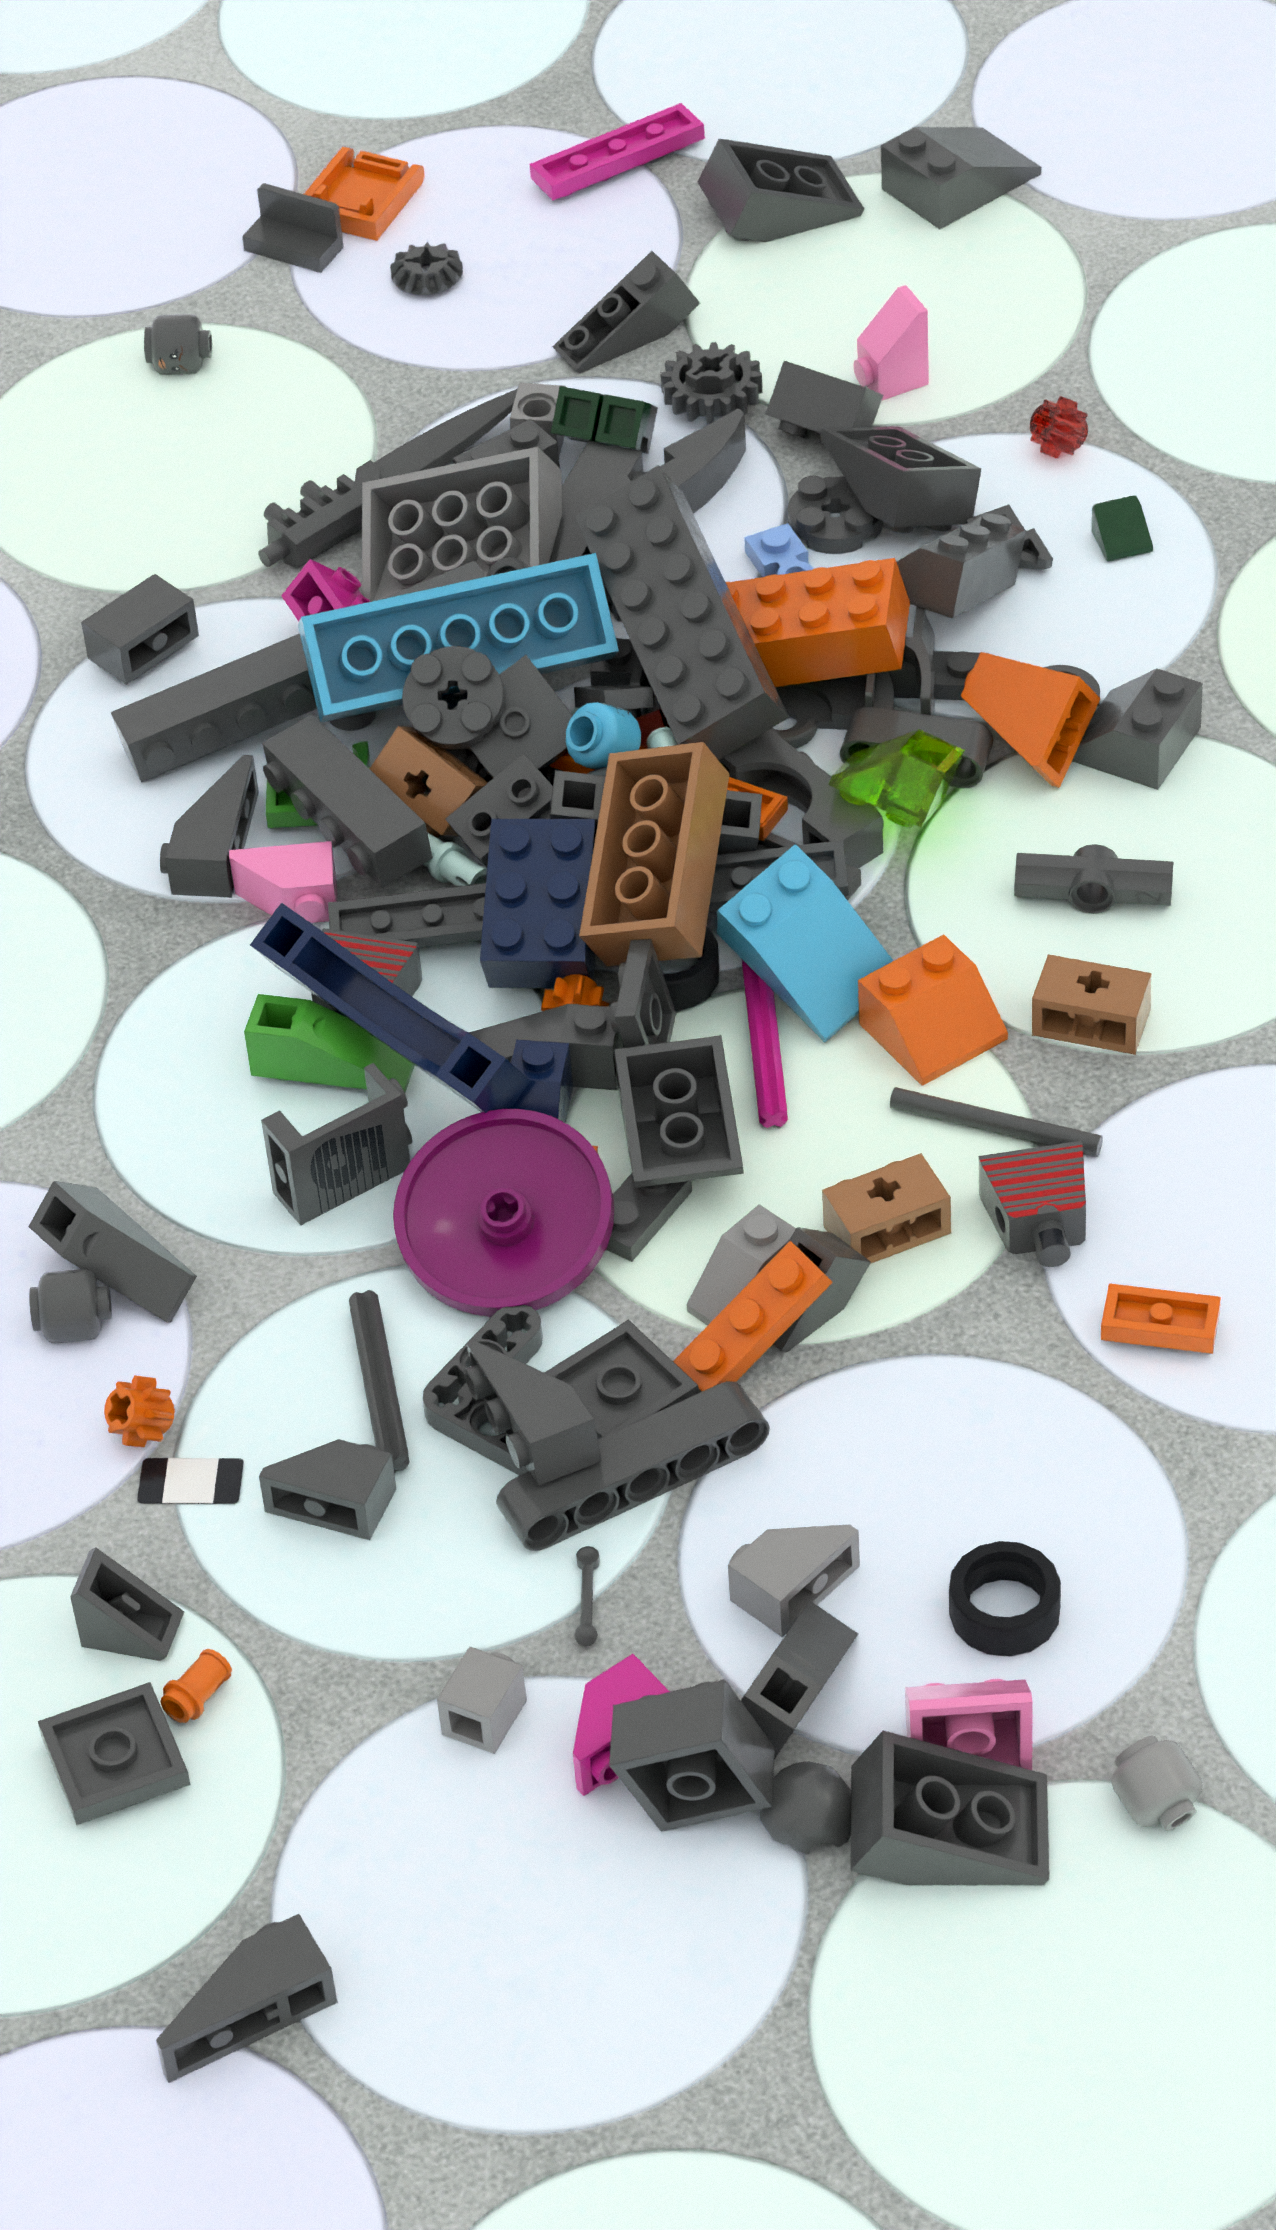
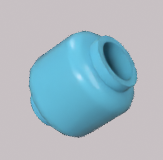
M601 702L587 703L578 708L570 718L566 728L565 743L569 755L577 764L597 770L607 766L609 753L639 750L641 731L638 721L630 712Z

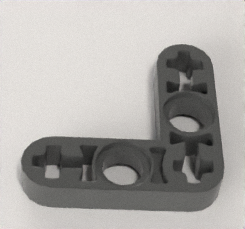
M527 1305L503 1307L468 1342L475 1340L527 1364L542 1346L541 1318L536 1310ZM522 1329H526L527 1332L524 1333V1332H522L521 1330H522ZM508 1331L513 1333L509 1338L507 1336ZM465 1344L423 1390L422 1399L427 1423L435 1430L517 1475H522L528 1472L526 1466L517 1468L507 1447L505 1432L496 1436H488L479 1431V1428L484 1423L489 1422L486 1414L484 1399L476 1401L471 1395L465 1380L464 1369L471 1366L467 1344ZM458 1398L459 1404H453V1402ZM439 1403H443L445 1405L443 1407H440Z

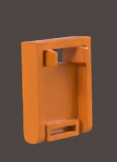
M342 147L304 194L336 203L339 207L341 230L343 233L378 241L420 188L424 181L425 171L422 165L412 164L409 168L407 161L362 150L354 159L353 149Z

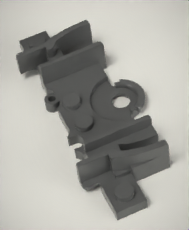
M916 607L913 637L905 638L902 669L775 687L788 716L797 720L796 724L790 729L775 730L782 739L797 749L810 742L815 736L817 729L847 730L851 717L857 709L877 707L894 710V698L920 699V714L934 715L936 699L964 700L961 697V693L964 689L966 677L974 668L980 653L934 651L935 633L926 616V609ZM616 638L619 650L616 655L609 660L591 663V686L628 684L651 687L630 639ZM646 708L637 709V717L645 715Z

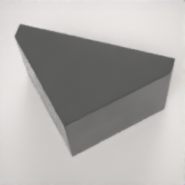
M97 1547L89 1551L70 1596L81 1647L161 1661L167 1657L185 1612Z

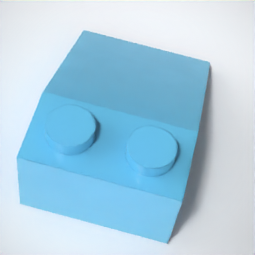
M796 844L717 911V934L824 1043L859 1014L858 980L893 962V959L834 882Z

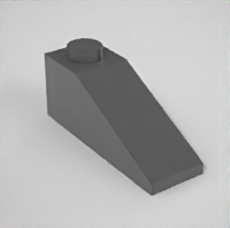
M243 755L175 822L170 842L162 844L160 870L161 873L168 874L172 895L232 898L234 884L229 850L245 848L259 794L253 755Z
M566 1004L469 1032L505 1057L510 1063L516 1039L569 1043L573 1087L617 1090L618 1082L614 1049L623 1048L624 1043L620 1033H614L612 1029L610 1007Z
M300 1914L282 1922L269 1923L259 1929L256 1934L242 1940L156 2039L163 2074L168 2083L338 2003L332 1968Z

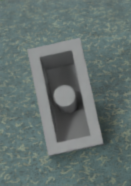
M758 1204L721 1236L686 1304L687 1312L706 1325H709L789 1242L796 1228Z
M850 1524L767 1529L751 1544L742 1545L733 1554L728 1564L730 1601L783 1637L809 1601L818 1605L860 1567L859 1530Z

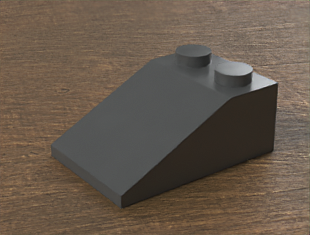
M914 127L881 145L882 190L938 229L948 226L1042 174V167L983 127Z
M719 138L697 182L708 199L710 206L723 224L727 234L740 241L752 239L768 242L857 218L865 210L830 155Z
M900 426L821 429L820 438L863 508L868 514L885 522L884 527L893 532L910 533L913 531V527L924 526L936 531H950L952 525H964L967 519L974 516L982 468Z
M722 1035L614 1049L622 1117L635 1188L744 1174Z
M883 1730L851 1765L850 1871L903 1885H1045L1049 1881L1047 1774Z

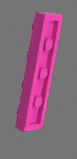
M679 103L529 164L530 178L552 200L566 197L575 191L597 182L608 180L619 173L644 165L651 160L673 151L681 150L690 144L705 139L704 123L686 106Z

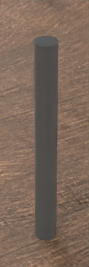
M894 1087L890 1097V1108L1041 1144L1056 1145L1081 1141L1083 1153L1098 1157L1102 1147L1103 1136L898 1087Z

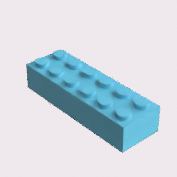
M596 553L301 617L298 623L321 723L403 705V687L407 676L411 672L414 660L420 655L429 654L443 647L461 646L480 652L488 657L498 674H501L525 655H527L541 674L609 660L619 651ZM458 686L450 687L449 691L443 693L442 696L459 693L460 690Z

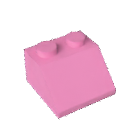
M989 1679L978 1683L948 1685L929 1683L924 1686L905 1687L907 1737L1032 1770L1033 1702L1032 1693L1026 1679L1008 1681Z

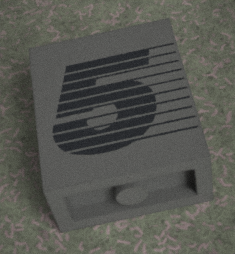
M374 1063L364 1067L369 1102L302 1136L280 1110L261 1120L273 1194L300 1226L398 1176L406 1170L410 1163L408 1145L412 1144L413 1140L404 1116V1108L408 1106L407 1097L399 1082L394 1078L388 1080Z

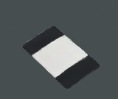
M146 1458L142 1462L137 1500L139 1503L235 1504L239 1501L244 1461L241 1458Z

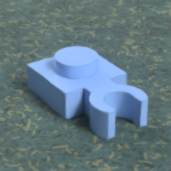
M789 523L744 537L745 553L762 577L813 569L809 564L808 550Z

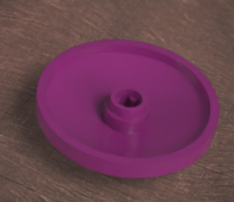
M490 1110L487 1113L481 1112L468 1116L447 1126L428 1140L415 1154L404 1171L397 1188L393 1210L394 1230L403 1259L414 1278L428 1293L444 1304L462 1312L492 1317L503 1307L527 1305L534 1310H539L559 1301L576 1289L592 1273L601 1260L610 1240L614 1224V1197L609 1177L601 1158L590 1142L573 1127L557 1118L531 1110Z

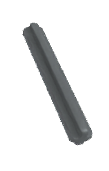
M367 1290L363 1293L355 1292L349 1298V1306L375 1446L382 1451L392 1453L394 1470L403 1471L407 1468L410 1461L379 1298L372 1290Z

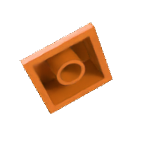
M944 934L858 980L859 1025L922 1086L1008 1039V1031L976 964Z

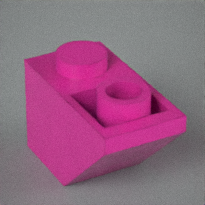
M634 1654L629 1655L585 1684L573 1748L576 1789L583 1796L600 1785L610 1784L619 1778L609 1766L613 1705L638 1700L647 1695H659L670 1692Z

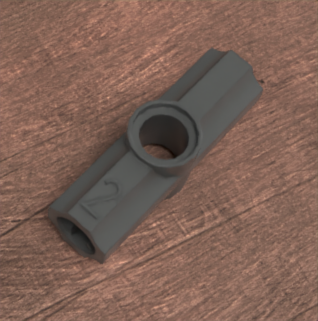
M1098 844L1083 846L1074 853V856L1017 853L1014 896L1070 900V903L1076 909L1090 914L1105 912L1114 905V902L1171 905L1174 862L1118 858L1112 849Z

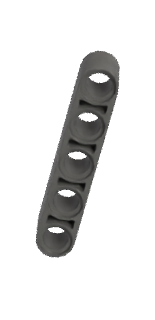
M732 1381L720 1383L598 1439L602 1462L540 1486L537 1485L529 1471L517 1476L500 1490L497 1495L496 1505L524 1547L530 1551H540L749 1455L765 1442L769 1435L770 1426L740 1384Z

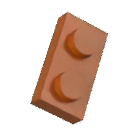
M1109 1283L1101 1322V1340L1213 1354L1220 1316L1221 1297Z

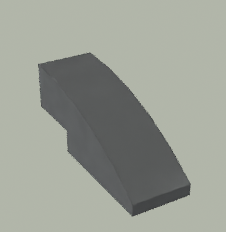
M738 408L664 448L665 464L660 467L683 491L693 514L716 495L738 467L746 451L744 412Z

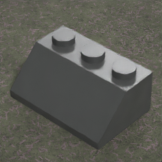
M991 513L983 514L981 517L962 525L946 535L940 536V538L897 561V565L910 604L955 618L1014 586L1026 530L1010 525V519L1005 516Z

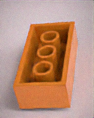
M895 558L875 561L866 560L855 564L828 568L819 567L808 571L781 575L772 574L765 577L733 582L725 581L774 687L902 669L910 600Z

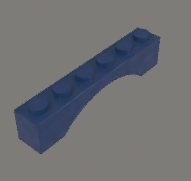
M283 903L278 906L250 944L252 948L281 972L480 1112L487 1113L490 1110L511 1109L531 1082L505 1057L469 1032L459 1028L410 996Z

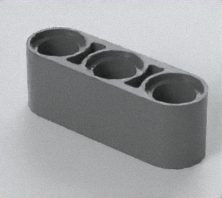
M863 707L857 709L851 717L841 746L840 758L847 768L861 774L957 788H971L982 780L994 740L988 728L978 722L877 707Z

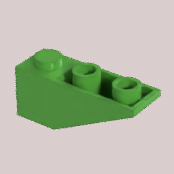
M258 994L244 1030L251 1076L367 1090L364 1067L374 1063L388 1080L391 1078L396 1079L406 1093L415 1066L347 1017L307 999Z

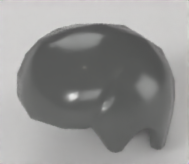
M809 1761L794 1763L783 1768L773 1777L772 1807L760 1809V1819L773 1840L783 1845H789L791 1848L802 1853L809 1854L815 1846L822 1843H831L836 1847H840L846 1843L851 1835V1790L837 1771L830 1766Z

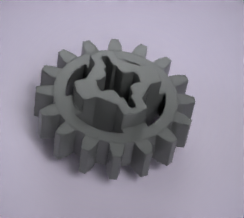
M711 342L709 349L704 350L698 344L692 345L693 351L690 354L680 350L677 351L676 361L667 360L665 362V372H661V390L664 404L672 405L673 414L675 415L688 412V421L691 422L699 416H704L706 423L710 424L714 421V417H723L738 408L746 415L748 413L747 404L757 405L759 403L758 394L763 393L762 372H760L759 361H751V355L748 350L736 354L734 344H730L724 350L718 349L717 342Z

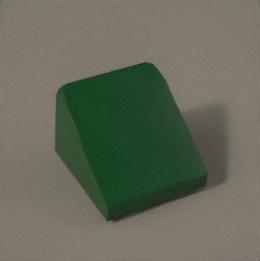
M1132 495L1093 505L1091 532L1106 561L1153 551V543L1141 503L1137 496Z

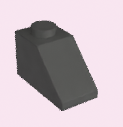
M797 1227L789 1240L833 1283L774 1342L773 1345L782 1352L790 1351L844 1310L871 1264V1261L831 1232Z
M340 1439L263 1467L259 1474L265 1512L366 1540H371L397 1489L392 1453L382 1451L373 1445H359Z

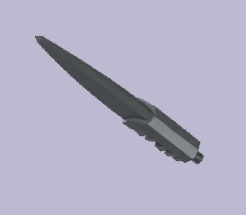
M517 389L484 402L439 424L375 462L369 460L356 469L355 481L342 474L336 478L337 489L334 491L326 485L320 487L312 480L305 482L300 489V495L304 498L300 500V511L298 513L289 507L284 510L275 502L269 504L263 513L264 518L268 520V545L258 551L261 562L266 567H270L282 559L284 563L299 568L310 559L312 560L362 529L363 482L446 466L454 457L462 454L511 413Z

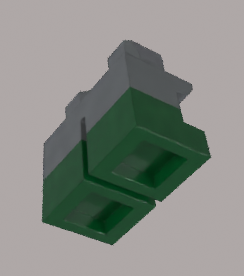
M560 386L550 433L567 437L570 440L586 443L593 441L649 454L658 407L645 401Z

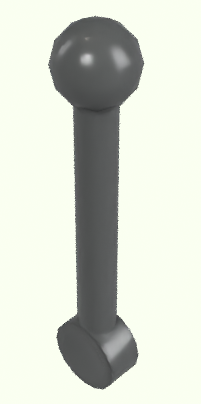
M591 1546L580 1548L576 1554L577 1566L582 1570L581 1619L580 1625L575 1630L574 1637L578 1644L585 1647L595 1643L598 1635L596 1628L592 1625L593 1570L599 1566L600 1557L599 1551Z

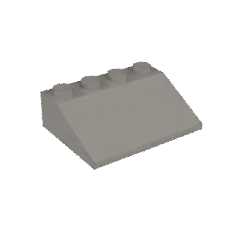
M533 447L363 482L362 595L371 602L381 600L474 560L485 576L495 562L507 557L517 558L529 567L549 563L562 517V470L539 447Z

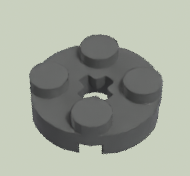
M814 475L807 476L799 481L798 491L792 495L788 503L789 525L796 535L798 534L801 538L807 540L808 548L816 552L827 554L853 552L862 548V540L870 537L873 533L874 539H876L884 527L883 521L865 511L845 477L822 478ZM840 513V517H831V514Z
M449 646L439 648L429 654L420 655L414 660L411 672L404 683L402 701L405 714L419 735L436 747L459 750L478 744L484 739L483 735L488 733L493 725L495 727L498 725L502 713L505 711L506 692L500 675L486 655L467 647ZM458 686L460 692L468 694L467 699L460 700L457 709L451 710L447 702L441 700L443 693L449 691L450 687Z

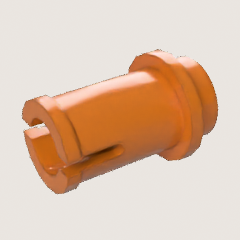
M203 1650L199 1658L178 1680H171L165 1684L163 1696L160 1699L165 1713L179 1723H187L190 1719H199L204 1712V1703L231 1677L232 1668L229 1662L215 1650Z

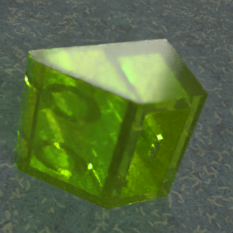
M918 729L853 753L831 776L828 785L840 790L839 795L850 803L859 806L869 803L886 811L885 816L898 825L904 827L916 825L922 828L942 805L965 750Z

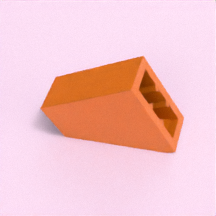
M980 652L974 668L968 673L964 689L961 693V697L1051 786L1060 788L1101 699L1079 676Z

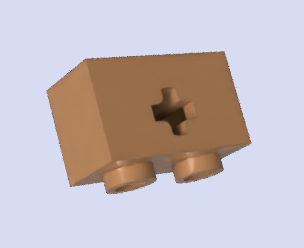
M398 726L369 768L425 822L427 832L436 838H439L440 835L458 836L445 819L488 783L447 750L429 743L423 736L417 733L414 727ZM424 776H429L426 781V785L432 789L429 794H424L427 788L421 781Z
M1048 954L1032 997V1036L1136 1055L1151 1010L1152 973Z
M922 1153L901 1161L891 1162L885 1167L852 1179L842 1180L831 1187L822 1189L824 1228L827 1232L835 1234L871 1261V1263L951 1234V1197Z

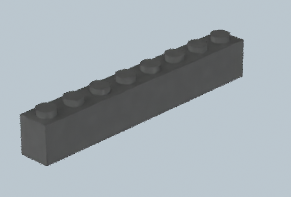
M474 560L383 599L486 576ZM299 633L110 713L123 748L140 781L144 782L317 709Z

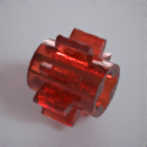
M1062 396L1058 398L1056 403L1045 399L1044 403L1033 412L1030 419V432L1032 434L1030 440L1041 445V453L1058 459L1061 452L1073 455L1074 450L1083 445L1088 434V424L1085 420L1088 415L1077 410L1078 402Z

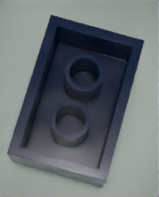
M491 819L480 963L489 988H554L556 978L560 977L563 979L572 974L585 975L593 980L595 953L579 937L597 831L595 819Z

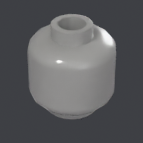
M1148 1736L1130 1745L1115 1759L1117 1769L1112 1775V1787L1137 1825L1153 1827L1162 1824L1166 1831H1170L1184 1824L1195 1815L1196 1809L1193 1803L1202 1792V1780L1180 1745L1174 1741H1158L1155 1736Z

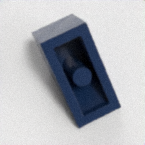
M516 1039L511 1063L531 1082L511 1109L544 1113L566 1123L573 1091L569 1043Z

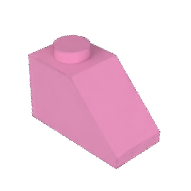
M907 285L900 286L895 290L857 338V359L853 362L856 379L861 386H867V388L883 394L882 401L929 385L928 310Z
M332 841L229 850L236 895L271 916L278 906L283 903L310 923L329 922L328 902L338 901Z

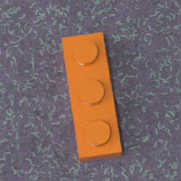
M789 1241L673 1362L698 1385L701 1391L727 1381L737 1382L833 1281L797 1246Z

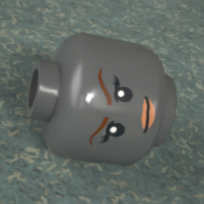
M160 315L154 319L152 327H145V360L147 364L153 363L155 370L159 374H195L200 371L204 358L212 357L213 343L211 330H203L202 324L196 315Z

